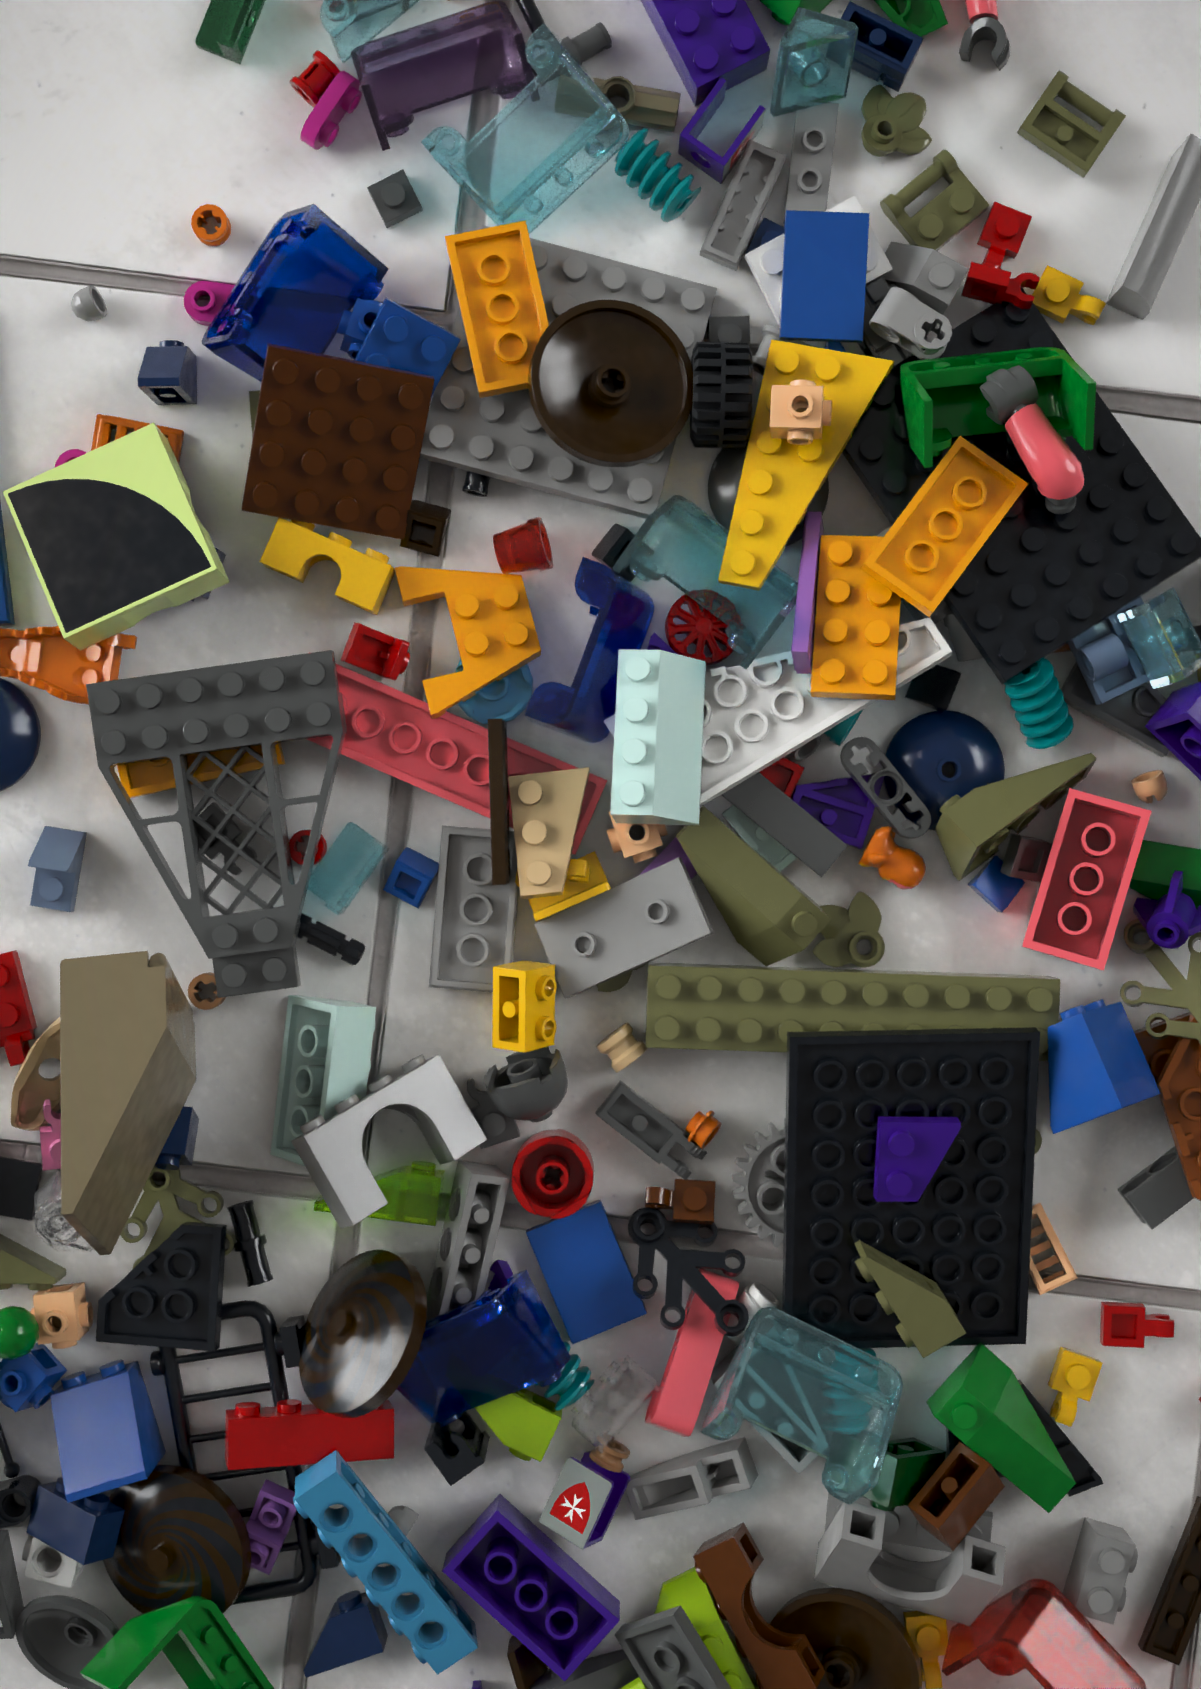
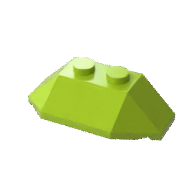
M695 1566L663 1582L654 1614L681 1605L731 1689H759L746 1658L741 1655L737 1648L735 1637L727 1621L721 1618L716 1609L715 1597L707 1583H704L699 1578Z

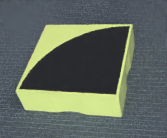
M154 422L3 491L62 636L80 651L133 627L143 618L154 612L177 607L230 582L208 531L201 524L194 511L190 489L170 443Z

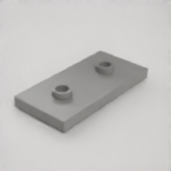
M442 825L429 987L493 992V966L513 962L519 887L515 883L517 857L514 831H509L511 882L507 885H492L491 829Z
M679 857L534 923L550 964H555V976L564 998L575 996L714 933L682 858Z

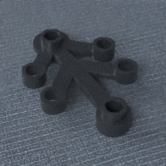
M645 1207L634 1212L628 1223L629 1236L639 1246L638 1274L635 1276L632 1286L634 1294L640 1299H649L656 1293L658 1282L653 1275L656 1249L667 1261L665 1305L660 1313V1322L663 1327L668 1330H677L684 1323L685 1310L682 1307V1284L684 1280L715 1314V1326L720 1333L730 1337L741 1334L749 1320L747 1308L737 1300H725L697 1268L721 1270L725 1275L735 1277L740 1275L744 1269V1255L736 1249H729L725 1252L682 1250L670 1239L693 1238L699 1246H710L715 1242L718 1233L714 1222L713 1225L672 1222L667 1220L658 1209ZM645 1223H650L655 1227L656 1231L651 1235H646L641 1231L640 1227ZM707 1227L712 1231V1236L708 1239L701 1238L698 1235V1229ZM729 1257H735L739 1260L740 1266L736 1269H731L727 1267L725 1260ZM642 1279H647L652 1283L653 1287L651 1290L644 1292L638 1288L637 1283ZM669 1310H675L679 1313L680 1319L674 1323L669 1322L665 1318V1313ZM727 1314H733L737 1317L738 1324L734 1327H729L724 1323L723 1317Z

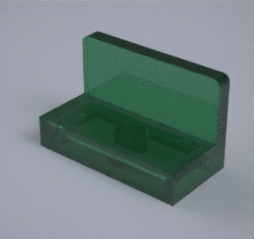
M211 0L195 40L197 47L241 64L266 0Z

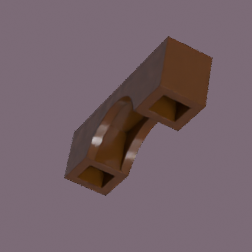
M744 1522L705 1541L693 1556L696 1572L699 1578L704 1583H707L711 1589L719 1615L723 1620L728 1621L731 1626L739 1652L744 1658H748L756 1673L759 1689H817L825 1670L806 1635L790 1634L774 1628L763 1619L754 1604L752 1580L764 1558Z

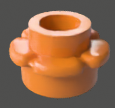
M699 1111L690 1120L685 1129L690 1134L688 1141H693L701 1149L710 1143L722 1125L720 1121L713 1117L715 1114L713 1111L707 1112L706 1115Z

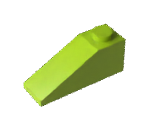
M453 1355L447 1374L503 1445L509 1447L510 1453L522 1460L530 1461L533 1458L541 1462L562 1418V1409L556 1411L554 1409L555 1402L489 1371L485 1374L473 1373L468 1361Z

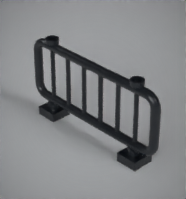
M248 1300L222 1304L221 1320L240 1317L256 1319L261 1329L262 1343L177 1356L176 1348L159 1347V1351L151 1353L150 1367L154 1376L164 1375L179 1465L181 1467L198 1472L193 1443L225 1439V1430L191 1435L186 1404L270 1390L274 1407L277 1406L278 1401L289 1399L282 1356L285 1358L286 1368L299 1366L301 1359L300 1342L305 1326L304 1315L289 1317L281 1325L278 1332L274 1316L265 1305L257 1301ZM258 1351L265 1352L270 1382L184 1396L179 1364ZM301 1465L227 1470L202 1475L212 1481L285 1470L288 1489L295 1492V1477L302 1473ZM254 1507L239 1509L238 1511L241 1517L251 1516ZM297 1511L294 1523L298 1541L284 1543L280 1552L299 1550L302 1563L301 1574L293 1579L246 1585L232 1605L295 1596L303 1593L313 1585L317 1577V1555L320 1557L321 1569L338 1567L341 1556L334 1547L329 1549L324 1545L319 1537L317 1526L312 1531L311 1519H304Z

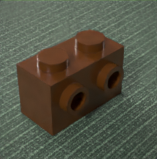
M959 1442L909 1503L908 1507L926 1531L954 1551L1005 1486L989 1462Z

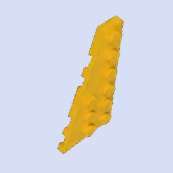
M771 339L719 573V583L760 591L784 551L786 543L806 514L808 506L817 491L821 489L852 437L855 427L874 400L880 385L893 368L894 361ZM794 380H810L816 383L815 386H823L824 400H832L831 426H823L822 439H813V442L808 445H794L788 443L787 439L771 438L770 408L772 385H790V382Z

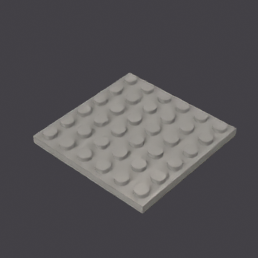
M482 225V228H481V229L489 228V227ZM530 238L549 325L565 311L589 301L618 300L632 303L662 319L678 336L688 353L690 361H692V351L696 343L703 342L717 288ZM459 307L451 333L460 337L461 340L434 391L428 412L420 458L654 521L676 438L665 450L643 463L627 467L598 466L570 455L549 437L539 423L531 404L529 388L479 398Z

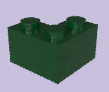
M867 1430L854 1434L832 1432L824 1478L838 1484V1489L841 1492L855 1496L861 1495L870 1499V1504L877 1509L894 1511L895 1507L909 1505L943 1463L946 1451L914 1437L889 1441Z

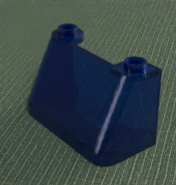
M315 204L289 211L279 218L265 237L202 338V345L218 357L262 382L268 343L324 354L337 333L344 309L351 311L357 298L374 300L383 289L384 283L382 279L389 268Z
M583 557L574 585L578 597L590 605L589 615L596 617L594 626L571 687L556 682L541 684L531 696L525 717L532 723L578 740L596 743L605 739L610 733L604 720L614 715L616 710L618 650H641L653 618L654 604L652 598L644 590L604 564Z
M527 1270L510 1276L507 1279L508 1284L503 1289L487 1290L477 1300L426 1320L425 1331L418 1354L407 1376L397 1390L430 1423L439 1422L440 1426L448 1425L461 1417L462 1412L536 1383L540 1387L548 1386L562 1376L560 1370L568 1363L571 1356Z

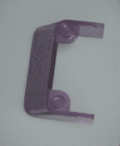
M503 1L487 2L366 42L351 52L382 151L390 149L387 137H397L409 130L408 126L414 121V113L486 89H490L492 94L500 95L502 99L515 98L526 89L532 101L540 99L522 32L506 3Z

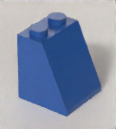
M1103 999L1085 1006L1080 1005L1060 1013L1061 1022L1048 1027L1050 1127L1053 1134L1161 1094L1121 1002L1106 1006Z
M122 1359L101 1366L99 1373L86 1376L84 1371L71 1374L61 1379L62 1384L50 1395L67 1503L147 1479L165 1455L166 1450L138 1361L124 1364Z

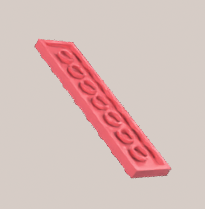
M336 664L339 692L342 693L347 727L341 754L490 818L488 729L447 711L442 716L431 719L428 703ZM324 736L307 740L331 750L333 737ZM507 737L508 776L577 769L573 765ZM591 773L585 788L582 810L573 842L572 854L574 855L577 853L607 783V780ZM508 780L509 827L513 828L511 799Z

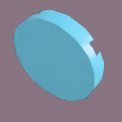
M461 660L455 672L463 671ZM528 664L498 682L496 680L477 691L475 696L465 702L460 701L457 704L468 717L482 724H488V719H503L505 722L514 720L526 709L532 697L533 678Z

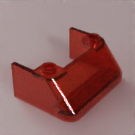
M1044 1579L1028 1580L990 1603L971 1626L957 1623L951 1627L941 1670L946 1676H949L978 1658L988 1670L1001 1676H1011L1026 1668L1045 1689H1146V1684L1142 1677L1054 1584Z

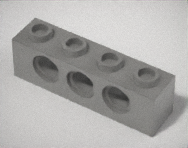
M458 1160L427 1295L426 1321L435 1333L474 1337L510 1182V1178L496 1165Z

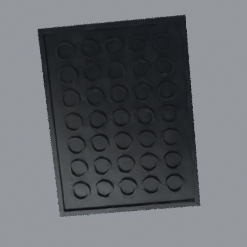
M1002 301V304L995 303L952 329L950 341L939 358L1037 347L1060 348L1070 357L1071 355L1034 303H1032L1030 309H1021L1010 302ZM915 355L891 369L887 378L883 380L868 410L864 412L855 427L852 437L842 452L891 525L894 524L958 439V437H952V445L944 449L941 455L933 456V467L924 468L911 449L900 385V367L904 363L921 360ZM1097 392L1093 449L1084 450L1072 436L1066 437L1065 440L1066 444L1081 462L1084 473V486L1076 495V506L1071 512L1065 514H1055L1048 511L1045 504L1046 496L1042 495L1038 490L1037 483L1031 477L1016 448L1010 449L1004 445L1003 438L1007 432L962 436L1028 483L1022 494L943 599L1002 685L1201 558V537Z
M1036 1027L787 1032L782 1346L784 1350L907 1347L895 1327L901 1323L895 1312L889 1316L885 1313L875 1293L880 1291V1288L875 1280L867 1283L855 1263L857 1259L861 1258L854 1244L859 1240L938 1284L966 1334L945 1346L978 1345L980 1342L984 1345L1026 1344L1040 1032ZM878 1116L958 1117L961 1122L960 1131L918 1202H876L873 1196Z

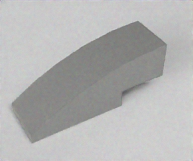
M743 1437L696 1450L630 1476V1481L625 1491L635 1520L706 1505L715 1496L751 1489L758 1473L747 1441Z

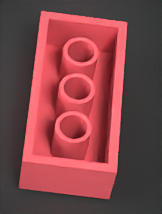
M1069 788L1021 947L1104 971L1152 812L1151 810Z

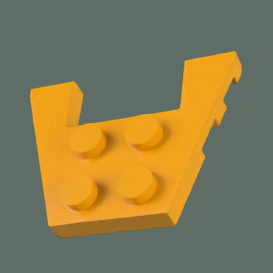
M403 566L395 567L404 607L443 597L446 598L463 666V671L422 680L431 719L442 716L446 713L447 709L460 701L465 702L475 696L476 692L495 680L498 682L541 656V648L522 575Z

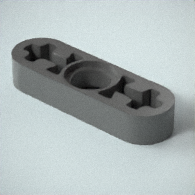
M857 737L847 742L840 754L843 767L896 834L906 839H913L924 835L931 824L929 810L874 741L866 737ZM853 746L859 750L864 747L869 750L870 753L866 756V760L872 768L876 767L879 762L884 768L872 774L867 782L862 778L863 774L869 772L862 763L854 765L850 760L854 756L851 749ZM882 776L890 777L896 783V794L890 800L879 798L874 791L876 780ZM904 794L909 799V802L903 803L902 806L907 812L913 813L917 811L921 816L916 821L919 826L917 830L913 827L903 828L901 823L904 822L905 816L899 808L895 809L892 814L887 809L888 806L898 803Z

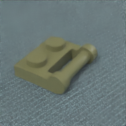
M1059 70L1017 133L1084 178L1126 115L1117 109L1112 112L1068 82L1069 76ZM1056 96H1059L1103 126L1101 132L1055 102Z
M944 149L933 158V164L897 194H889L880 202L885 215L910 245L931 248L936 251L947 244L989 207L988 202L959 169L954 157ZM943 176L950 186L910 218L904 208Z

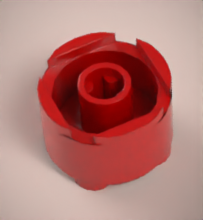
M563 1129L545 1130L532 1135L522 1144L515 1157L511 1175L514 1195L521 1206L528 1212L550 1219L565 1218L578 1211L586 1203L594 1179L593 1159L587 1146L578 1137ZM548 1166H551L554 1170L561 1169L559 1181H556L553 1177L547 1179L544 1177Z

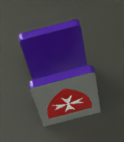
M722 77L681 132L678 148L679 155L720 184L723 183L743 155L749 139L753 140L761 130L766 108L761 105L757 108L723 157L697 140V137L724 101L727 81Z
M591 1451L585 1452L581 1461L574 1457L566 1460L538 1521L582 1550L603 1540L630 1481V1475L623 1470L620 1473L612 1472L593 1462L589 1457Z

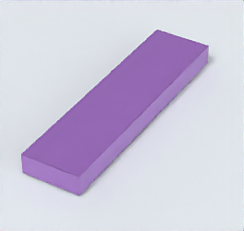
M807 512L805 514L791 647L794 669L797 674H811L820 541L821 535H825L822 512Z

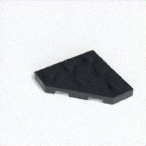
M186 1222L177 1228L167 1240L145 1257L124 1279L98 1300L96 1342L216 1351L220 1348L227 1225Z

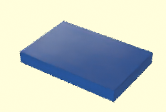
M786 210L779 340L862 343L870 213Z
M601 1199L581 1207L570 1216L551 1219L526 1230V1235L572 1345L647 1314L643 1300L638 1298L633 1292L634 1278Z

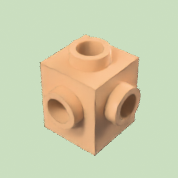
M794 380L790 382V385H772L770 408L771 438L787 439L788 443L794 445H808L813 442V439H822L823 426H831L832 400H824L823 386H815L816 383L810 380Z
M609 811L614 828L608 829L606 832L614 853L622 851L624 858L632 856L634 863L658 856L655 848L662 846L661 837L668 835L665 824H637L644 828L645 834L642 839L636 841L629 835L631 826L636 824L616 823L610 814L611 811Z
M85 1282L53 1285V1288L39 1290L33 1295L34 1308L31 1309V1313L34 1314L39 1325L38 1345L52 1343L53 1349L75 1346L77 1341L92 1326L93 1307L91 1302H86Z

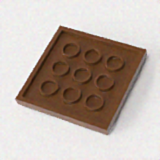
M268 343L242 501V511L404 540L407 527L406 520L413 496L435 380L434 377Z

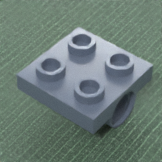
M1141 597L1068 643L1096 705L1102 704L1174 669Z

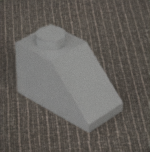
M891 242L885 255L893 270L883 276L888 286L895 284L897 287L910 292L925 305L940 314H944L969 269L934 249Z

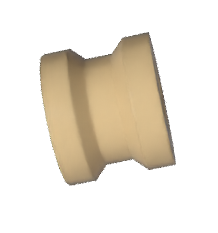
M628 1022L617 1028L596 1046L600 1053L607 1054L612 1060L611 1067L616 1073L627 1067L648 1049L643 1041H637L632 1035L633 1028Z

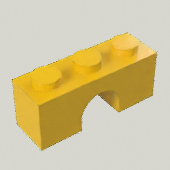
M280 517L278 518L260 563L271 570L304 583L310 568L314 564L324 560L333 561L339 565L341 571L340 583L334 595L340 600L375 615L378 614L396 573L395 569L387 564L390 559L388 556L370 548H367L365 554L350 548L352 541L339 534L330 532L327 538L313 532L315 525L312 523L296 520L288 521Z

